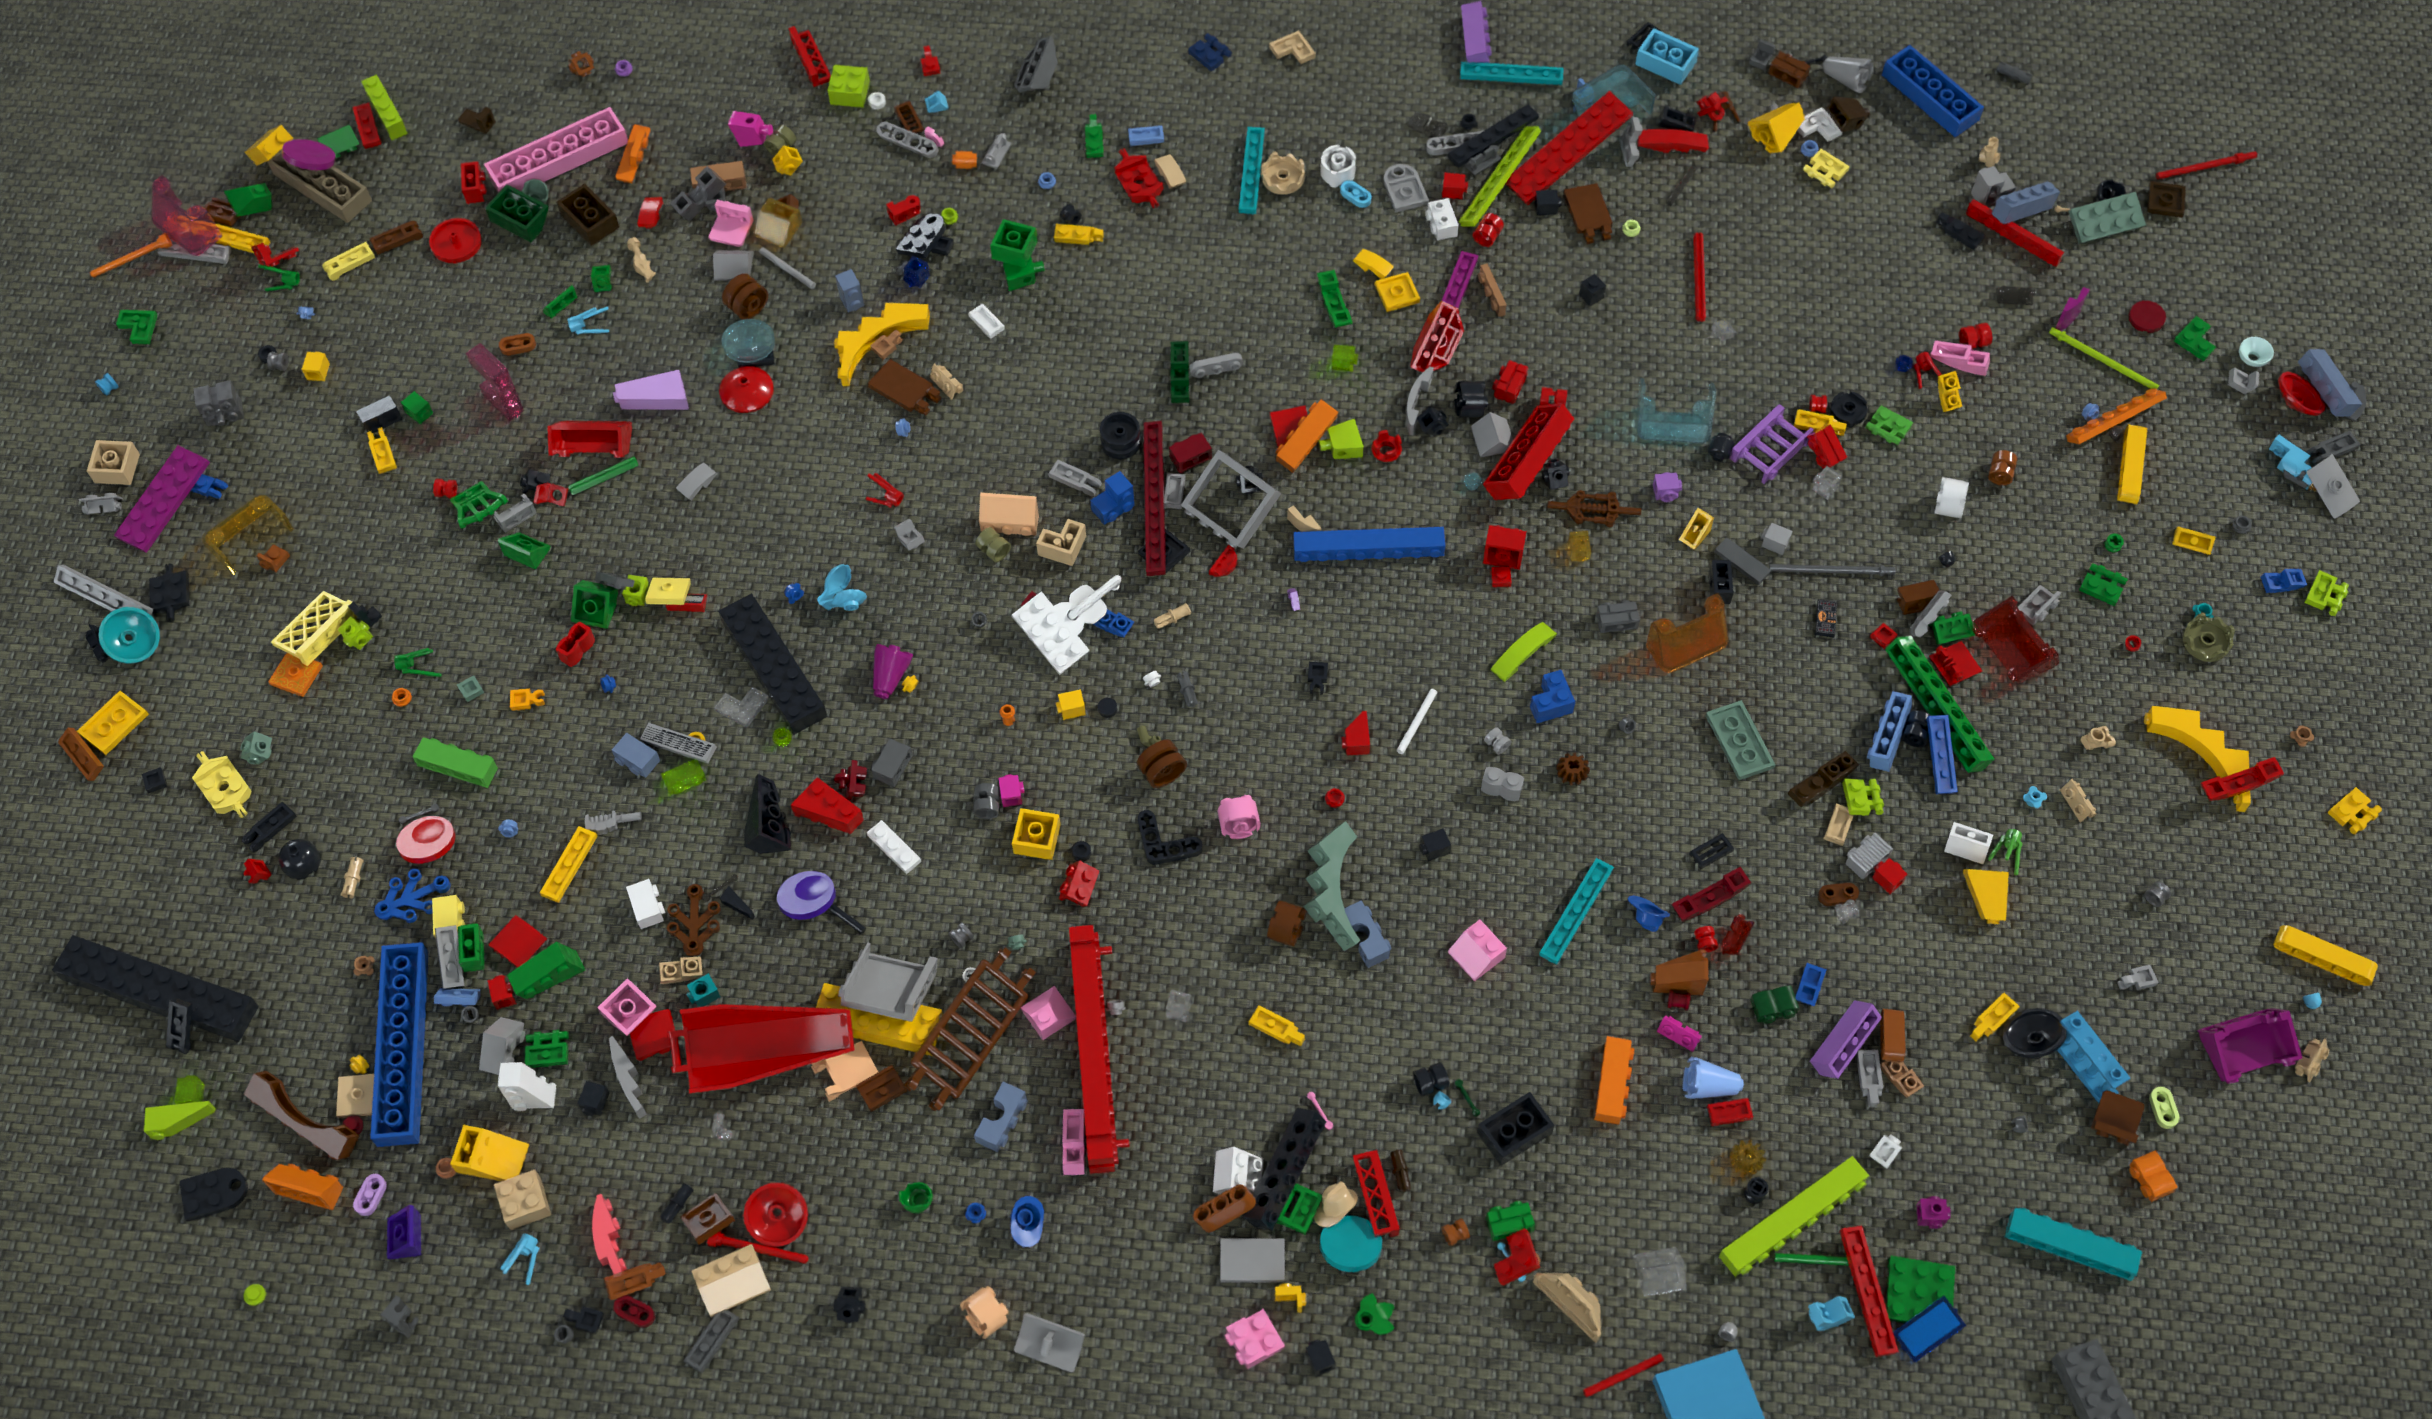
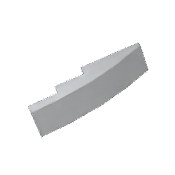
M611 1036L609 1043L617 1078L629 1103L640 1119L646 1115V1112L637 1100V1097L642 1095L639 1086L633 1080V1077L638 1072L619 1044Z

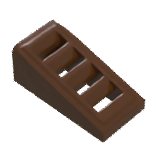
M910 100L894 107V112L905 130L910 131V128L918 126L917 129L910 132L918 134L924 131ZM912 115V118L904 120V118ZM915 121V123L907 126V123Z

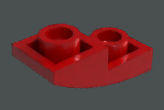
M648 197L644 199L638 217V227L652 228L656 226L660 219L659 210L663 205L662 197Z

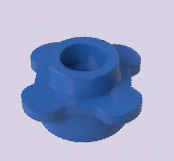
M799 583L788 585L784 591L790 604H794L795 601L804 595V591L800 589L801 585Z

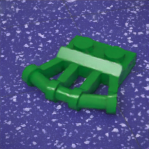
M481 481L454 496L450 501L458 511V524L462 529L467 527L468 524L483 521V518L488 515L492 516L501 505H505L508 502V499L503 494L490 491L484 482ZM490 499L495 500L491 505L487 502ZM482 504L485 509L478 512L476 507ZM471 511L473 515L465 518V514Z

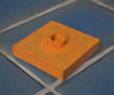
M286 653L268 682L274 687L304 697L323 665L313 660L307 666L299 658Z

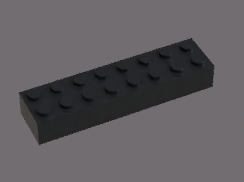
M752 593L718 611L726 630L793 735L827 717L824 704Z

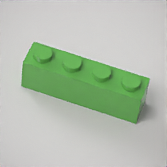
M423 737L413 755V759L419 767L486 788L489 787L498 769L494 759L488 755L481 756L469 749L462 750L453 744L446 745L434 738L427 739Z

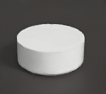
M880 92L870 94L868 97L869 106L872 109L883 108L886 104L885 96Z

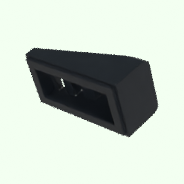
M1664 106L1658 120V126L1691 132L1694 131L1696 123L1695 116Z

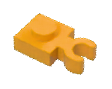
M530 688L510 690V708L514 711L531 709V704L543 706L545 705L544 700L537 698L545 696L543 690H536L531 693Z

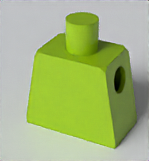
M1355 419L1329 427L1327 429V439L1318 441L1320 451L1331 450L1334 459L1363 457L1364 446Z

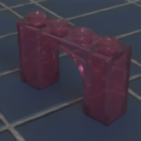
M479 343L466 353L468 361L485 379L479 385L483 396L502 415L511 421L518 417L524 409L508 369Z

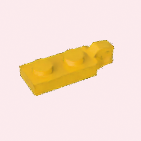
M1056 224L1054 242L1089 245L1093 241L1103 242L1104 238L1102 229L1066 224Z
M1800 409L1797 410L1794 427L1797 429L1808 431L1810 428H1813V432L1831 424L1835 434L1844 436L1847 424L1837 422L1838 420L1833 419L1834 416Z
M2003 993L1977 1018L1974 1023L1977 1028L1973 1030L1970 1037L1977 1041L1983 1034L1987 1037L1992 1035L2020 1006Z
M1258 1005L1248 1022L1250 1026L1283 1043L1290 1044L1292 1042L1302 1046L1305 1041V1035L1298 1032V1027L1293 1022Z

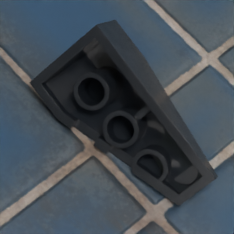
M760 774L756 775L744 831V847L760 854L789 851L791 849V832L784 823L786 817L784 812H781L778 804L780 798L775 782Z

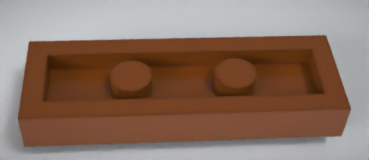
M68 727L58 743L88 781H94L104 766L74 728Z

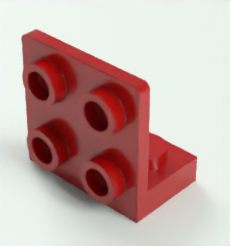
M256 243L250 246L259 264L270 267L279 264V259L287 260L296 256L295 252L299 251L298 247H294L271 257L272 252L268 245Z

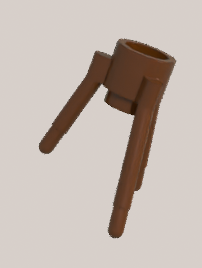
M1726 91L1719 92L1720 98L1726 96L1728 99L1726 103L1721 104L1724 110L1729 108L1737 122L1740 123L1741 120L1730 100L1729 93ZM1714 121L1715 132L1717 131L1718 121Z

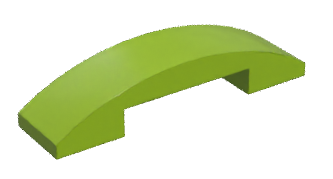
M1544 622L1539 623L1521 636L1491 668V671L1502 681L1506 682L1518 671V667L1541 646H1546L1557 636V633Z

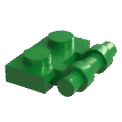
M2092 563L2089 570L2096 574L2087 573L2079 591L2115 606L2123 591V588L2117 586V583L2125 585L2128 578L2121 576L2122 574L2119 572L2114 573L2105 569L2103 565L2098 566ZM2101 575L2111 579V583L2101 579Z
M553 1030L550 1033H541L539 1031L526 1035V1043H533V1046H525V1065L529 1068L568 1064L567 1042L560 1043L561 1040L569 1038L568 1031ZM543 1041H552V1044L541 1045Z

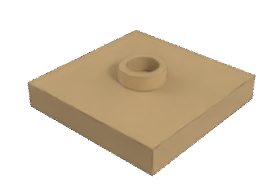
M374 1074L338 1077L336 1111L338 1119L349 1116L361 1117L372 1115Z

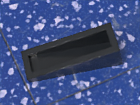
M728 886L720 897L721 903L753 920L755 918L753 911Z

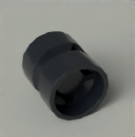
M1912 711L1909 713L1906 722L1907 726H1905L1902 740L1906 744L1913 747H1924L1927 745L1929 738L1927 717L1931 716L1930 714L1923 711Z
M1441 1062L1431 1065L1429 1070L1421 1068L1413 1071L1414 1082L1421 1097L1432 1094L1434 1089L1439 1091L1450 1087L1447 1072Z

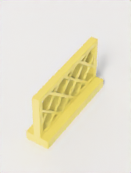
M323 591L271 641L272 645L299 658L303 664L308 666L341 634L338 629L350 616L355 619L357 618L348 607L352 601L347 600L345 602ZM325 598L329 600L328 604L320 605ZM340 607L336 612H333V608ZM330 609V613L320 615V611ZM316 612V616L307 618L310 613ZM328 619L324 624L320 625L321 620ZM316 622L317 626L307 628L308 623ZM303 625V629L294 631L296 626ZM315 632L311 637L307 638V633ZM303 635V639L294 641V636ZM290 637V642L280 643L283 639ZM301 645L297 650H294V646Z

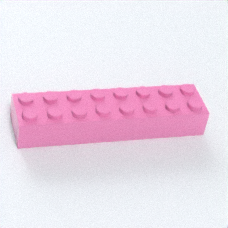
M608 107L485 163L484 166L489 179L498 193L506 184L522 191L526 181L536 179L545 182L626 145L628 138L622 124L612 109Z

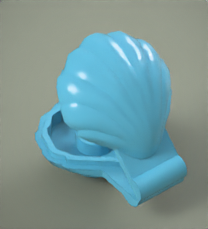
M840 564L828 573L825 579L824 592L817 598L819 604L825 609L831 610L834 607H842L846 611L857 610L859 605L866 600L867 595L863 591L854 589L843 590L847 587L852 577L849 565Z

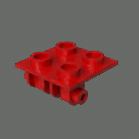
M1962 641L1947 648L1939 646L1936 648V653L1929 655V658L1949 687L1982 672V669Z

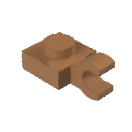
M894 330L888 337L882 335L870 345L871 350L884 360L896 350V345L902 342L901 333Z

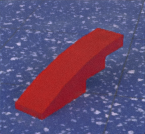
M1671 129L1642 130L1641 135L1637 138L1638 146L1664 153H1669L1671 149L1685 153L1693 149L1706 153L1709 149L1707 135L1691 131Z

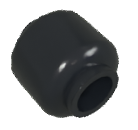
M1718 433L1711 438L1708 453L1712 456L1713 460L1722 462L1731 457L1732 448L1734 447L1732 437L1725 433Z

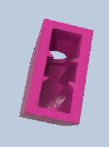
M733 111L728 123L740 147L762 145L766 136L773 133L772 125L764 124L758 114Z

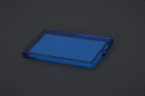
M1944 1295L1893 1331V1334L1902 1345L1901 1349L1905 1350L1915 1363L1967 1325L1957 1313L1958 1310L1953 1308Z

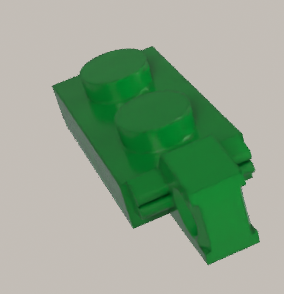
M1089 114L1090 124H1086L1085 127L1087 158L1104 157L1101 123H1097L1096 114Z

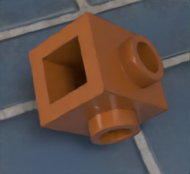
M578 51L572 54V58L568 60L570 63L568 64L569 70L572 74L575 73L576 76L581 75V77H584L591 73L590 70L594 69V61L587 52L581 53ZM578 61L582 62V67L580 68L577 64Z

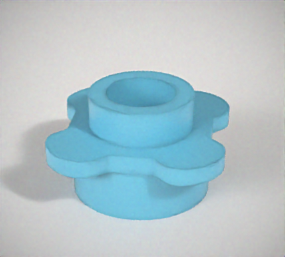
M2031 786L2029 792L2023 796V800L2034 808H2040L2041 802L2047 799L2046 793L2040 792L2035 786Z

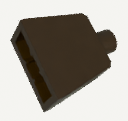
M1833 97L1826 108L1827 113L1841 132L1861 128L1870 115L1869 109L1863 108L1859 101L1853 98Z

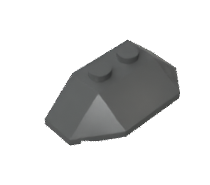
M1051 36L1038 39L1035 43L1036 46L1030 50L1024 59L1014 83L1019 93L1048 88L1057 65L1054 42Z

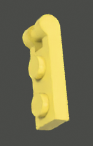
M364 242L323 263L322 268L325 272H328L330 280L335 281L340 275L374 259L375 256L368 244Z

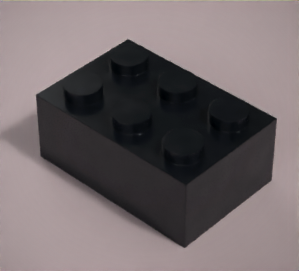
M1528 1092L1479 1123L1477 1134L1500 1166L1551 1135L1554 1123L1532 1093Z

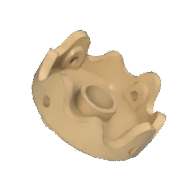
M1273 152L1269 159L1262 164L1261 179L1263 185L1275 194L1283 195L1297 191L1305 179L1303 160H1297L1292 154L1280 157L1277 152ZM1281 174L1287 175V177L1281 178L1279 176Z

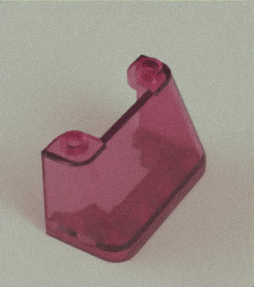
M163 175L159 176L152 184L151 218L154 225L193 256L201 255L223 237L209 212L202 206L195 205L186 211L180 207L182 202L173 192L169 180Z

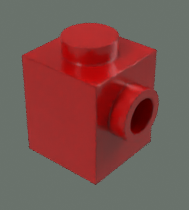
M1444 173L1442 197L1463 199V193H1467L1468 182H1465V174Z
M1889 858L1886 862L1881 861L1874 868L1875 874L1872 879L1889 894H1892L1904 883L1908 874L1899 863Z

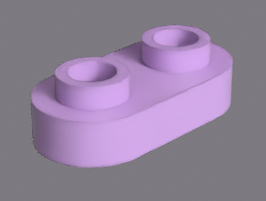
M372 1174L364 1180L353 1203L354 1209L359 1215L368 1216L376 1210L387 1187L386 1181L381 1175ZM379 1184L377 1189H373L374 1185ZM369 1203V1207L364 1209L363 1206Z

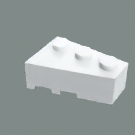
M522 1062L500 1063L498 1088L514 1110L525 1111L526 1108H554L556 1084L553 1082L550 1084L546 1083L544 1076H540V1078L535 1076L536 1071Z

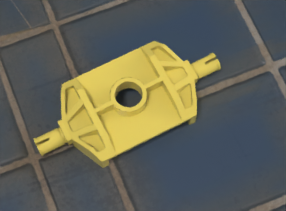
M203 751L200 752L202 757L198 753L197 758L202 765L193 775L192 779L214 810L219 814H225L234 810L240 818L244 817L241 812L246 816L247 811L243 808L242 804L250 798L252 791L228 757L208 759ZM222 785H229L226 790L219 791Z

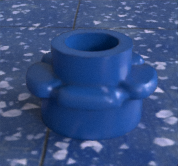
M608 674L600 678L604 693H612L613 688H616L614 678L608 676Z
M972 1203L967 1207L965 1216L972 1223H979L986 1217V1211L982 1204Z

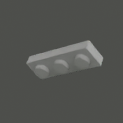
M457 926L435 928L442 989L464 986L462 967L459 964Z

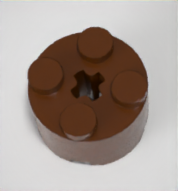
M1279 900L1274 909L1276 913L1274 917H1271L1267 936L1271 940L1294 947L1297 938H1300L1303 926H1301V921L1305 920L1307 910Z

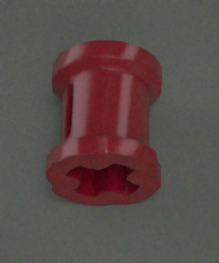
M1670 990L1667 1008L1678 1007L1688 1011L1691 993L1682 994Z

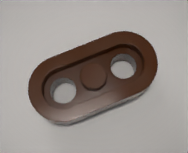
M1852 883L1824 885L1818 893V900L1824 906L1852 904L1857 900L1859 890ZM1846 890H1850L1852 894L1847 893ZM1826 892L1832 893V896L1827 895Z

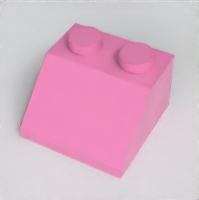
M1478 920L1463 932L1448 950V953L1475 982L1505 958L1507 948L1481 920Z
M627 978L597 1008L614 1027L628 1036L657 1006Z

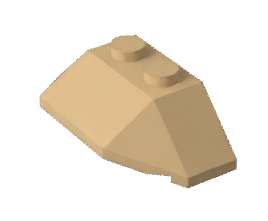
M1537 1273L1534 1276L1533 1283L1596 1343L1601 1336L1600 1304L1598 1303V1298L1592 1292H1587L1582 1287L1583 1285L1578 1278L1571 1277L1568 1273Z

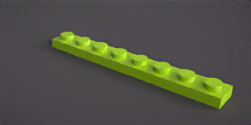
M1539 126L1523 128L1459 220L1462 227H1475L1479 223V220L1541 132Z

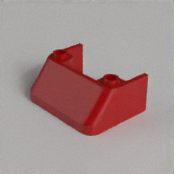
M559 421L547 426L548 456L559 454V457H570V453L597 452L614 454L615 458H623L629 453L632 422Z

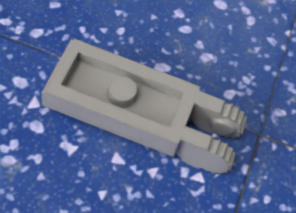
M1060 460L1055 462L1048 473L1050 478L1079 491L1082 490L1090 496H1095L1096 490L1086 485L1087 482L1097 488L1102 485L1101 481L1091 476L1090 473Z
M1938 591L1911 625L1909 634L1915 637H1922L1928 631L1927 625L1932 624L1936 620V614L1940 609H1944L1948 605V599L1951 597V594L1947 591Z

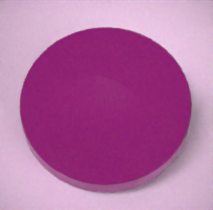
M304 139L290 140L284 143L282 147V157L284 160L302 169L325 170L331 168L335 162L334 151L316 141Z

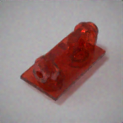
M1742 914L1735 916L1730 926L1733 932L1728 931L1721 942L1722 954L1739 955L1755 922L1746 921L1745 916Z

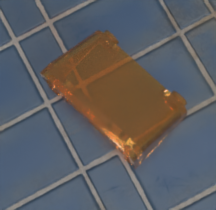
M1718 593L1710 596L1705 601L1707 614L1683 625L1675 627L1671 620L1665 618L1651 623L1646 647L1662 671L1666 673L1675 672L1726 648L1729 637L1725 605Z

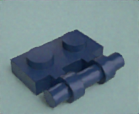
M1207 33L1204 36L1207 42L1204 43L1202 40H1199L1188 48V53L1212 72L1224 63L1222 56L1225 55L1229 58L1232 52L1228 46L1221 44L1218 38Z

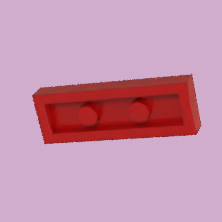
M370 103L352 107L364 149L382 145Z

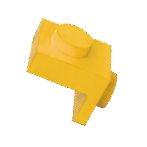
M1284 1283L1280 1284L1279 1287H1275V1301H1297V1313H1302V1306H1306V1294L1301 1293V1286H1292V1284Z

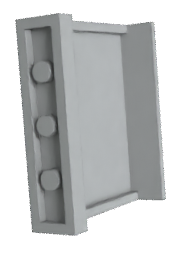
M867 943L864 950H860L858 961H854L852 972L847 974L845 984L840 986L839 997H841V1006L912 1022L936 976L938 958L930 956L926 965L872 954L870 953L871 943Z

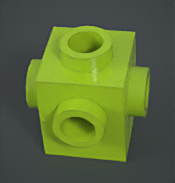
M352 616L338 629L344 637L343 642L351 648L354 646L359 650L373 637L369 632L370 627L365 622H360Z

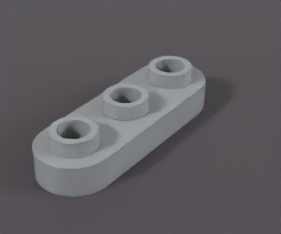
M1231 353L1195 361L1190 364L1189 370L1191 376L1201 378L1206 375L1238 370L1243 365V359L1241 354Z

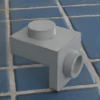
M2235 367L2229 370L2228 385L2246 394L2258 387L2259 372L2255 371L2248 375Z
M907 519L894 527L899 541L908 550L915 549L925 542L923 536L915 529L911 519Z

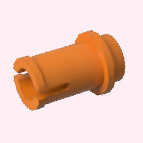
M1008 704L1002 706L1000 715L1003 718V724L1006 726L1013 725V722H1015L1014 707Z

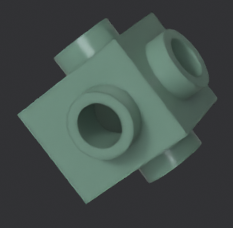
M255 731L246 736L240 747L242 751L241 759L247 760L248 763L259 765L269 759L272 738Z

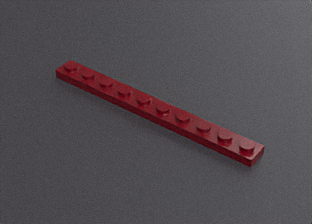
M1162 421L1144 422L1146 574L1148 577L1166 575Z

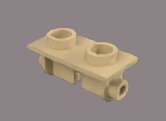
M933 364L930 378L953 400L955 393L959 394L963 391V385L955 378L951 379L952 375L944 366Z
M2071 779L2060 791L2081 823L2088 816L2089 818L2094 817L2096 809L2092 806L2089 799H2085L2086 795L2080 787V783Z
M2318 1039L2309 1041L2303 1052V1055L2309 1058L2302 1056L2303 1059H2299L2295 1066V1073L2303 1076V1074L2307 1075L2308 1082L2311 1081L2313 1076L2318 1075L2320 1063L2328 1057L2329 1048H2327L2326 1039L2323 1040L2322 1044Z

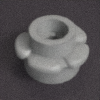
M1122 1000L1107 1002L1106 1011H1110V1015L1122 1014V1010L1126 1009Z

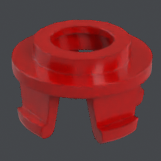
M1387 430L1378 432L1377 439L1372 442L1371 451L1373 456L1382 462L1395 461L1401 455L1402 440L1399 435L1395 437L1389 436ZM1383 446H1389L1393 449L1387 451L1385 455L1380 453V449Z

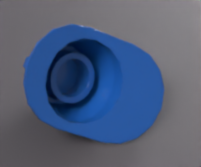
M1639 896L1628 897V901L1636 907V921L1647 930L1656 932L1662 925L1664 918L1670 916L1668 912L1645 898Z
M1033 1196L1020 1198L1015 1203L1010 1214L1011 1235L1013 1240L1023 1247L1036 1245L1042 1234L1044 1208L1037 1198Z

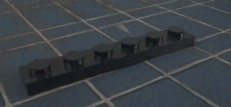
M1527 104L1448 152L1447 158L1460 168L1468 163L1470 158L1484 153L1491 145L1499 144L1538 120L1539 114Z

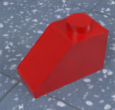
M1362 711L1345 729V737H1341L1342 749H1346V756L1370 754L1367 711Z

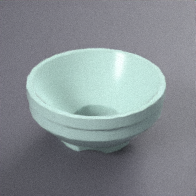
M2260 337L2246 338L2239 347L2240 358L2247 365L2253 367L2267 365L2274 355L2272 345ZM2254 354L2257 356L2258 360L2253 361L2248 357V355Z

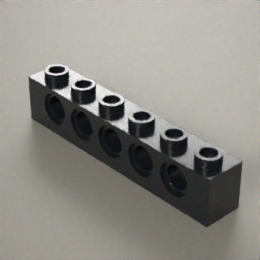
M1297 1107L1253 1194L1256 1199L1255 1206L1243 1214V1217L1253 1227L1273 1230L1327 1122L1317 1111Z

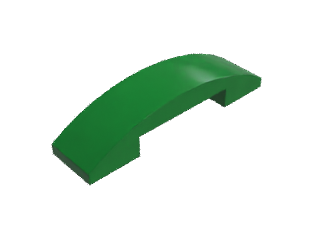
M1335 270L1317 273L1323 301L1333 326L1336 328L1353 324L1349 310L1345 307Z

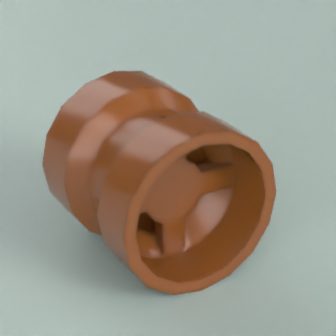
M1462 1218L1456 1220L1452 1225L1442 1226L1444 1238L1449 1246L1457 1244L1459 1240L1470 1238L1469 1230Z

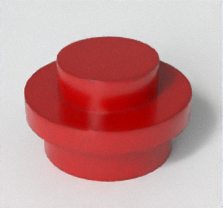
M1333 788L1326 793L1325 801L1328 806L1337 808L1343 805L1345 796L1341 790Z

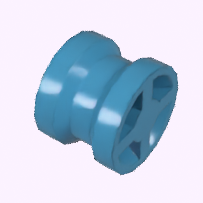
M108 373L101 380L97 379L95 381L98 388L106 396L110 394L111 390L119 388Z

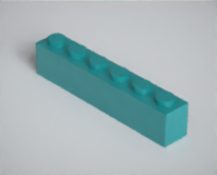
M2014 1208L2010 1214L2005 1238L2132 1281L2138 1273L2142 1251L2136 1249L2135 1246L2117 1243L2110 1237L2094 1235L2090 1230H2079L2069 1223L2053 1221L2046 1215H2036L2025 1208Z

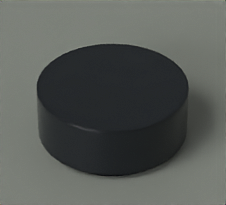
M266 345L259 349L258 356L263 363H267L270 352L277 353L275 347Z
M1112 698L1101 699L1098 703L1099 714L1105 718L1113 717L1117 713L1116 701Z
M1085 841L1076 842L1071 848L1072 857L1076 861H1087L1091 856L1090 845Z

